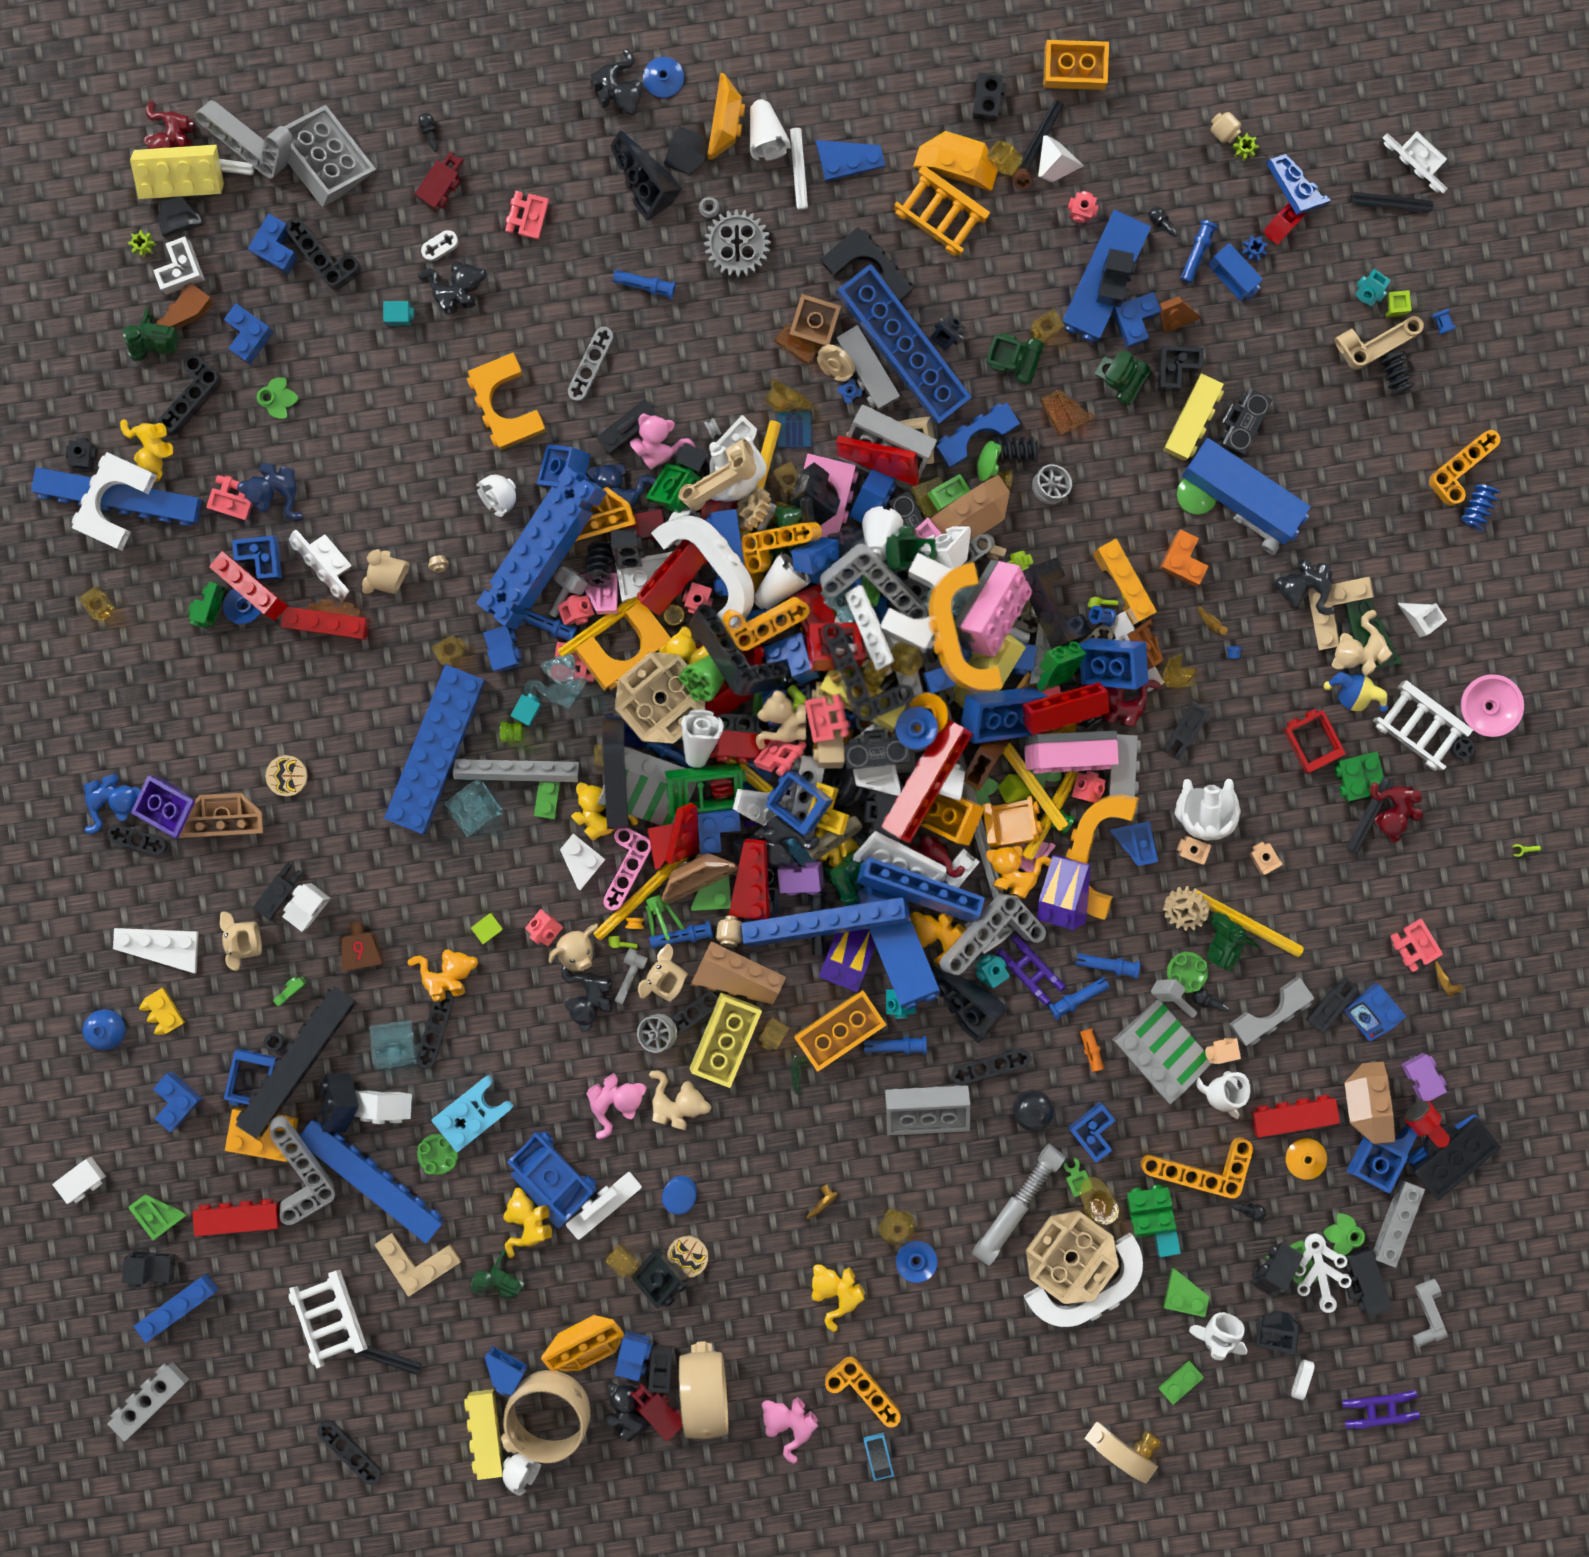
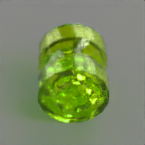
M501 721L500 741L507 742L508 740H513L514 742L521 743L523 733L522 722L510 724L508 721Z

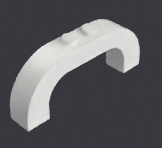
M679 516L660 525L651 533L663 549L674 545L679 539L689 540L699 548L725 582L728 589V602L717 614L721 622L723 614L730 609L738 611L745 619L748 617L754 602V587L751 577L745 566L741 563L739 556L731 550L725 538L711 524L698 517ZM733 617L730 621V625H734L737 622L738 617Z
M1128 1233L1114 1241L1115 1248L1121 1258V1270L1117 1278L1105 1285L1094 1301L1077 1302L1068 1306L1058 1305L1048 1297L1042 1287L1038 1286L1024 1295L1032 1311L1049 1324L1070 1327L1082 1324L1089 1319L1091 1321L1096 1320L1102 1315L1101 1312L1104 1310H1112L1119 1306V1302L1136 1288L1142 1275V1253L1134 1236Z

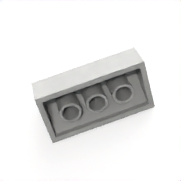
M968 1085L885 1090L887 1135L970 1131Z

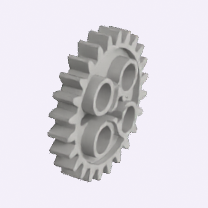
M735 209L732 216L727 211V217L725 218L719 214V222L714 219L712 220L715 227H707L711 234H705V238L709 241L704 242V247L709 248L705 251V254L712 255L708 259L709 263L715 261L714 269L721 267V274L727 270L729 277L732 276L733 272H736V276L739 278L740 272H743L747 277L748 270L755 273V266L762 268L760 260L767 261V257L764 254L770 253V249L765 246L771 245V241L765 240L769 237V232H763L766 229V225L759 226L760 218L754 221L753 213L746 217V210L743 211L742 215H739L738 210ZM735 226L739 227V262L736 261ZM750 229L753 232L752 236L744 237L742 235L743 230ZM724 230H730L732 235L729 238H724L721 233ZM749 249L754 254L750 258H745L742 255L743 251ZM723 251H732V257L724 258L722 256Z

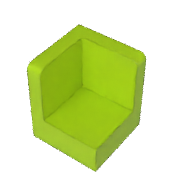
M1409 290L1389 292L1387 294L1389 311L1386 313V318L1406 316L1412 311Z
M1008 774L998 786L1006 803L1028 800L1027 796H1032V793L1019 775Z
M493 912L471 927L482 944H486L503 929L495 919Z

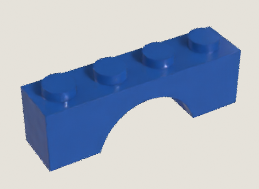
M1008 403L995 405L990 409L991 413L984 416L981 414L973 419L974 423L970 426L963 425L955 430L956 434L949 438L947 435L938 441L939 445L936 446V451L948 470L967 458V442L973 435L987 431L1003 437L1020 425Z
M206 1273L133 1327L143 1341L147 1343L219 1289Z

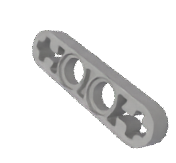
M600 327L596 330L568 387V395L574 402H581L586 398L613 342V333L608 327ZM607 332L609 339L603 341L602 347H605L603 350L600 346L594 345V343L596 342L599 345L601 341L599 334ZM593 350L600 351V359L596 361L591 360L589 357L590 352ZM584 368L592 371V376L589 379H583L580 375ZM579 379L582 383L587 384V386L585 387L582 384L580 390L583 394L574 397L572 390L578 389L580 384L576 381Z

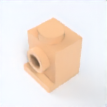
M1185 836L1178 844V856L1204 865L1212 845ZM1192 846H1196L1197 852L1195 854L1191 853L1190 848Z
M1262 841L1252 847L1253 851L1249 853L1261 875H1265L1283 865L1270 843L1264 844ZM1264 853L1269 855L1267 861H1264L1262 858Z
M1225 1038L1224 1040L1214 1041V1045L1208 1046L1205 1050L1209 1063L1220 1064L1241 1059L1237 1038Z

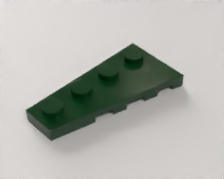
M1369 598L1344 603L1352 637L1359 641L1363 647L1367 645L1371 634L1361 626V617L1367 611L1375 610ZM1376 615L1375 618L1369 620V623L1376 627L1379 633L1384 636L1387 646L1393 654L1382 665L1376 661L1377 667L1375 669L1402 663L1391 639L1389 640L1382 622ZM1359 664L1360 672H1362V664Z

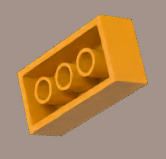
M862 989L795 1034L794 1038L818 1072L886 1026V1023Z

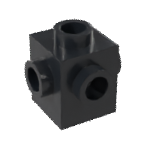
M950 314L945 320L941 318L934 326L936 330L930 338L946 351L951 345H958L964 337L962 332L966 327L958 318Z
M78 437L76 441L69 440V446L66 447L65 452L66 458H68V466L80 469H94V460H97L98 450L95 448V444L89 442L88 438Z

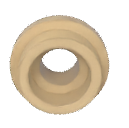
M438 555L429 559L428 567L435 573L443 572L449 566L445 556Z

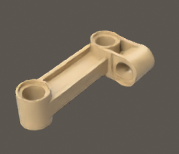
M1412 316L1365 344L1360 341L1353 328L1334 338V341L1348 365L1354 370H1359L1411 339L1416 338L1423 330L1424 324L1419 317ZM1408 324L1415 325L1417 331H1410L1408 329ZM1354 355H1361L1363 362H1356Z
M745 438L726 449L729 460L728 464L694 485L687 484L683 486L679 491V499L693 511H697L704 506L705 501L740 480L751 479L755 475L757 467L753 456V448Z

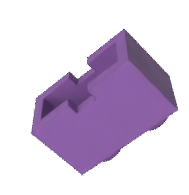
M822 861L806 862L805 866H799L798 862H794L791 866L783 865L777 869L780 893L797 895L800 892H807L809 895H814L821 892L825 886Z
M1422 1053L1401 1064L1407 1078L1412 1079L1416 1084L1412 1087L1419 1101H1430L1447 1092L1444 1087L1446 1082L1441 1074H1437L1435 1070L1437 1065L1432 1056L1428 1057L1427 1054Z

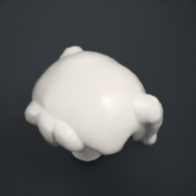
M747 437L746 440L754 451L753 456L757 467L755 475L749 480H740L712 497V500L723 502L740 500L748 496L755 489L758 481L765 476L766 464L762 455L755 447L752 438ZM712 442L709 446L711 452L709 475L729 463L726 447L719 446L716 442Z
M1185 779L1182 793L1177 800L1175 816L1182 823L1185 830L1193 837L1202 840H1219L1229 836L1237 827L1241 813L1232 779H1227L1224 782L1223 789L1215 785L1206 786L1204 789H1193L1191 780Z

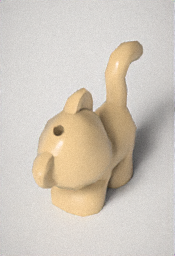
M1375 610L1367 611L1361 617V626L1371 634L1365 647L1359 641L1353 639L1351 635L1342 633L1340 643L1336 648L1335 659L1332 662L1334 669L1354 668L1362 664V674L1367 677L1377 667L1376 661L1382 665L1393 654L1388 648L1384 636L1379 633L1376 627L1369 623V620L1377 615Z
M775 691L772 697L765 702L763 709L758 712L757 717L764 722L771 721L782 724L775 733L763 731L756 736V744L761 750L765 748V739L772 741L780 740L785 743L795 740H806V705L800 704L796 707V711H793L792 703L786 698L784 693Z
M658 1070L649 1073L651 1079L660 1080L652 1100V1121L667 1125L668 1121L671 1120L672 1127L686 1130L687 1123L682 1119L684 1116L694 1118L711 1110V1105L704 1100V1097L697 1089H694L691 1082L686 1081L683 1083L681 1092L676 1097V1102H672L664 1094V1089L668 1083L666 1074Z

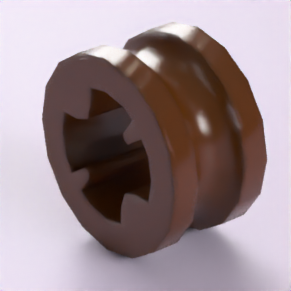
M1018 169L1013 174L1014 186L1017 189L1025 190L1031 186L1032 178L1029 170ZM1020 177H1025V181L1020 182Z

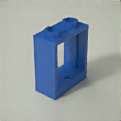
M1230 243L1219 251L1207 265L1240 302L1245 297L1249 300L1261 288L1259 284L1263 278Z
M795 770L785 772L779 778L778 782L780 784L769 793L767 797L768 802L765 806L801 834H811L833 802V799ZM794 781L818 798V801L804 821L780 804V801Z
M243 1049L235 1050L224 1099L230 1100L229 1104L241 1106L242 1103L250 1105L248 1103L251 1098L250 1096L235 1093L241 1062L247 1061L269 1066L268 1075L270 1076L275 1070L273 1066L279 1057Z

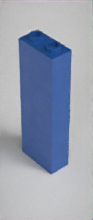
M1115 209L1113 210L1060 324L1064 327L1063 330L1071 334L1076 332L1082 335V338L1088 342H1098L1114 309V306L1096 302L1103 264L1109 249L1134 253L1133 261H1136L1151 226Z
M1209 438L1200 446L1182 474L1183 478L1283 545L1289 540L1293 541L1300 532L1297 529L1300 524L1303 525L1309 517L1307 512L1311 507L1310 505Z
M870 887L858 890L859 904L898 898ZM912 922L870 928V933L901 1009L906 1008V1010L917 1007V1003L921 1001L930 1002L935 1000L937 995L940 994V990Z

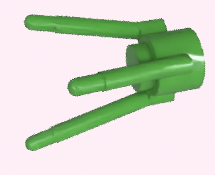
M662 895L646 900L648 906H645L648 913L651 936H655L653 915L657 914L667 941L670 940L661 912L665 911L664 907L681 930L685 929L669 903L662 901Z

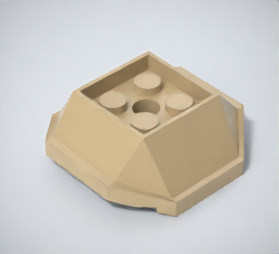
M649 652L618 679L615 710L641 741L674 743L682 736L681 722L684 715L686 717L693 710H705V701L700 700L697 702L693 700L689 690L679 680L682 670L688 666L680 655ZM658 692L664 695V701L661 704L655 701V695Z
M1079 1210L1050 1216L1026 1249L1029 1278L1063 1304L1094 1301L1119 1268L1113 1236ZM1071 1251L1075 1252L1076 1258L1073 1261H1067L1065 1258L1066 1254Z

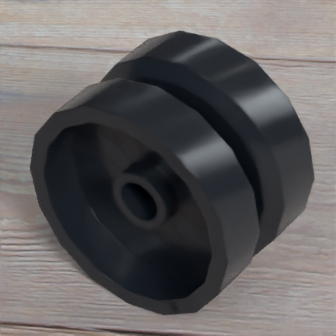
M844 761L843 768H824L822 783L838 789L834 805L854 809L864 803L870 789L856 786L853 770L846 769V761Z

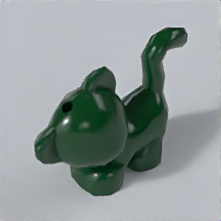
M776 506L774 516L777 518L779 528L802 523L801 508ZM770 524L767 525L766 530H771ZM791 532L789 533L790 540H792ZM771 536V542H772V544H773V542H774V537H773V536ZM804 543L772 549L771 551L775 558L780 553L791 557L793 548H798L804 545Z

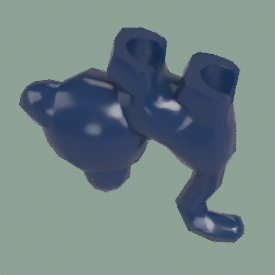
M261 463L259 471L264 477L253 476L249 480H244L237 485V490L244 494L246 499L253 505H256L259 511L263 513L269 509L274 491H278L287 498L283 510L286 517L294 521L303 519L301 512H292L297 492L294 469L281 467L278 472H275V465Z
M617 464L615 466L603 465L599 468L590 467L588 469V476L602 489L606 487L626 500L631 508L639 502L645 483L653 486L657 480L655 477L646 474L639 477L635 490H623L620 487L626 472L624 464Z

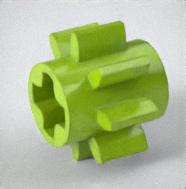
M1248 133L1243 138L1237 136L1236 141L1238 143L1232 146L1233 149H1236L1235 157L1239 155L1243 161H1245L1247 156L1253 158L1255 153L1252 150L1259 148L1254 142L1256 137H1248ZM1246 144L1249 146V148H1242V146H1245Z
M139 230V234H131L133 238L128 244L134 247L132 249L134 254L139 252L142 257H145L146 253H153L151 249L156 243L150 241L152 238L150 233L145 235L142 230Z
M1025 551L1011 554V560L1007 562L1020 566L1022 571L1033 564L1031 554L1026 555Z

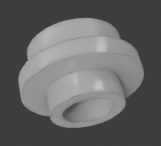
M712 197L702 199L699 204L701 215L706 218L715 217L719 212L718 201ZM712 205V211H707L705 209L706 206Z

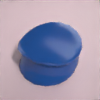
M686 1176L672 1178L662 1194V1202L666 1210L677 1215L685 1214L691 1210L696 1200V1185Z

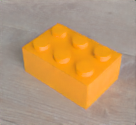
M1047 40L1044 49L1043 88L1105 90L1108 83L1109 42Z
M938 793L923 819L926 823L921 826L956 843L970 845L985 807L961 796L960 800Z
M237 1107L232 1109L225 1151L284 1162L288 1161L272 1140L270 1126L258 1141L235 1125L238 1122L236 1120L237 1116L246 1108ZM277 1115L285 1117L296 1131L298 1118ZM283 1128L276 1129V1131L284 1130ZM290 1143L287 1146H294V1143Z

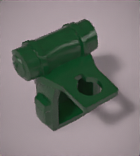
M146 307L139 327L129 325L123 330V340L127 345V352L133 361L145 359L147 351H156L158 354H175L179 345L175 327L151 323L153 317L150 307Z
M1005 333L995 334L986 363L996 371L1003 373L1011 371L1016 374L1017 382L1023 385L1031 384L1043 352L1044 343L1038 338H1029L1027 342H1021L1013 335Z
M1119 351L1114 360L1104 357L1095 374L1106 380L1107 385L1117 391L1116 398L1122 405L1130 406L1137 399L1136 395L1145 380L1149 378L1151 369L1146 362H1135L1130 352ZM1110 364L1107 373L1104 374L1103 367Z
M903 525L900 527V532L892 533L891 536L887 537L885 546L888 567L893 568L894 571L908 573L918 553L931 560L937 559L936 540L917 537L915 527ZM926 543L931 547L929 555L921 552V547H924Z
M853 849L834 869L823 866V872L828 883L837 887L845 907L860 903L858 890L864 886L856 883L861 864L864 862V860L860 862L853 860L854 854L858 849Z
M1215 912L1211 915L1210 924L1216 930V934L1206 956L1212 963L1232 972L1240 959L1244 944L1258 947L1259 944L1248 937L1243 927L1230 920L1226 914Z
M505 1249L501 1252L490 1273L479 1271L473 1276L470 1284L472 1293L477 1295L478 1293H485L490 1289L498 1292V1296L506 1300L518 1297L524 1287V1283L497 1269L506 1252Z

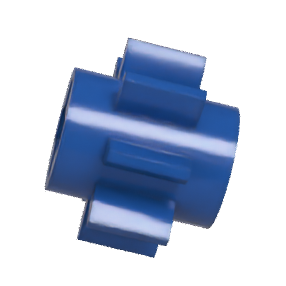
M1251 235L1249 242H1243L1242 245L1246 249L1243 250L1242 254L1248 256L1247 261L1255 258L1259 262L1260 255L1265 256L1267 254L1264 248L1268 243L1262 242V236L1254 239ZM1251 247H1258V251L1256 252V250H1251Z

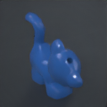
M117 773L103 777V784H101L99 779L84 784L86 806L89 809L91 818L95 822L93 826H86L85 832L87 834H95L101 831L103 821L98 814V810L107 801H109L110 809L115 812L118 820L125 821L129 813H131L141 789L137 787L132 788L127 785L116 787L115 784L119 782Z

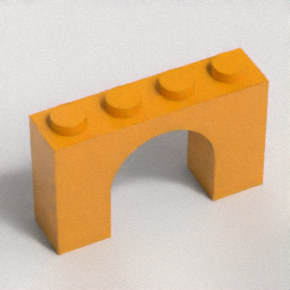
M514 352L468 371L470 377L466 379L471 390L475 389L478 395L474 398L478 408H483L485 415L482 418L486 427H491L493 434L490 437L494 447L498 446L500 450H504L547 432L538 410L514 419L500 417L493 410L492 396L495 390L501 384L523 375Z
M1114 539L1098 548L1093 553V556L1101 571H1108L1118 586L1125 602V606L1122 609L1126 611L1132 624L1135 625L1156 613V609L1118 540Z
M640 602L626 611L624 615L640 639V651L635 657L626 661L612 659L604 652L593 636L575 649L576 655L604 691L608 688L610 690L615 689L621 676L649 652L660 653V648L671 639L652 612Z

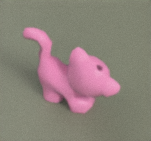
M644 413L638 419L640 425L639 434L642 436L643 441L638 438L630 441L634 451L643 458L651 470L669 461L676 454L678 448L683 447L685 443L695 447V443L689 438H680L672 447L661 444L667 438L668 433L673 430L675 423L672 420H664L659 416H650Z
M613 1073L604 1079L605 1087L601 1088L599 1084H596L588 1089L586 1094L590 1100L591 1111L604 1126V1130L596 1133L597 1139H605L612 1133L613 1125L605 1117V1113L612 1103L627 1119L632 1120L635 1117L636 1110L639 1108L642 1096L647 1089L644 1084L625 1083L617 1087L618 1079Z
M798 1397L792 1401V1410L788 1409L784 1403L764 1401L762 1409L764 1411L763 1419L766 1426V1435L774 1437L789 1427L793 1430L795 1440L784 1446L783 1455L787 1461L794 1464L797 1462V1457L791 1451L808 1441L812 1432L818 1427L816 1424L818 1418L811 1411L804 1415L805 1410L803 1408L805 1404Z

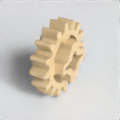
M755 487L748 496L742 498V500L740 499L737 503L736 513L738 526L741 529L752 531L753 527L757 528L758 523L763 522V518L767 516L766 510L771 506L768 504L771 498L769 497L770 494L764 489Z
M1186 886L1185 891H1182L1178 887L1176 892L1172 890L1170 895L1166 897L1163 908L1166 911L1165 918L1171 917L1169 923H1177V929L1180 926H1184V930L1187 931L1188 927L1191 926L1195 930L1197 925L1201 927L1203 922L1207 920L1210 907L1207 906L1208 900H1202L1204 894H1196V888L1193 891H1189V887Z

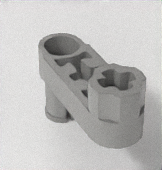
M1433 1278L1414 1286L1430 1325L1428 1330L1413 1335L1415 1344L1419 1348L1432 1341L1438 1342L1448 1338V1334L1433 1300L1442 1296L1436 1280Z

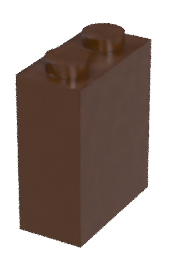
M1011 739L983 742L965 773L964 782L980 791L995 770Z

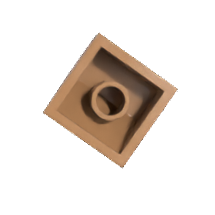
M801 294L789 334L819 344L830 345L842 307Z

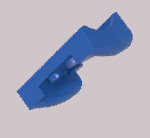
M535 1132L528 1142L507 1163L564 1221H567L597 1191L595 1187L597 1183L590 1176H580L553 1148V1138L548 1132Z

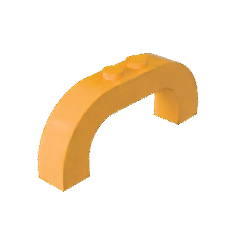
M969 563L949 571L934 586L929 600V629L931 633H934L935 653L939 654L941 665L948 677L964 689L974 692H987L1003 687L999 668L997 666L988 669H976L965 662L961 654L951 612V600L956 591L975 586L979 583L974 563Z
M1116 794L1095 802L1082 816L1078 828H1074L1071 836V841H1074L1073 847L1068 849L1066 858L1087 864L1099 822L1108 817H1119L1132 821L1139 798ZM1089 885L1087 914L1105 920L1108 916L1113 896L1099 893Z

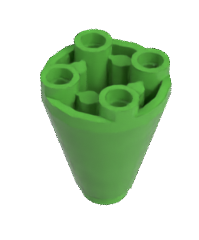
M710 655L686 666L679 675V680L689 690L691 698L697 702L700 700H712L725 680Z

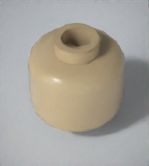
M1219 112L1211 120L1213 123L1211 133L1222 143H1231L1242 132L1240 130V121L1230 112H1226L1223 115Z
M726 916L725 919L718 922L716 939L721 942V946L737 947V944L743 941L742 922L738 921V917Z

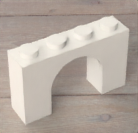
M107 452L99 461L98 467L100 468L97 474L93 475L89 485L91 487L88 493H85L82 497V506L79 513L76 512L72 519V528L122 551L131 532L112 524L103 516L100 507L101 498L108 488L117 484L129 485L149 495L157 475Z
M918 553L908 571V577L933 590L938 580L952 569ZM962 589L957 590L956 593L960 594ZM956 593L953 595L951 600V611L956 602L953 600ZM889 608L880 625L882 633L923 653H926L928 648L932 649L934 646V633H931L929 629L930 616L924 619H912Z

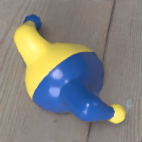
M1339 672L1329 682L1324 683L1325 690H1331L1334 685H1341L1338 699L1344 707L1350 710L1362 711L1369 705L1371 700L1380 702V711L1385 712L1388 710V705L1386 704L1387 692L1375 686L1372 680L1363 674H1353L1350 676L1347 673Z

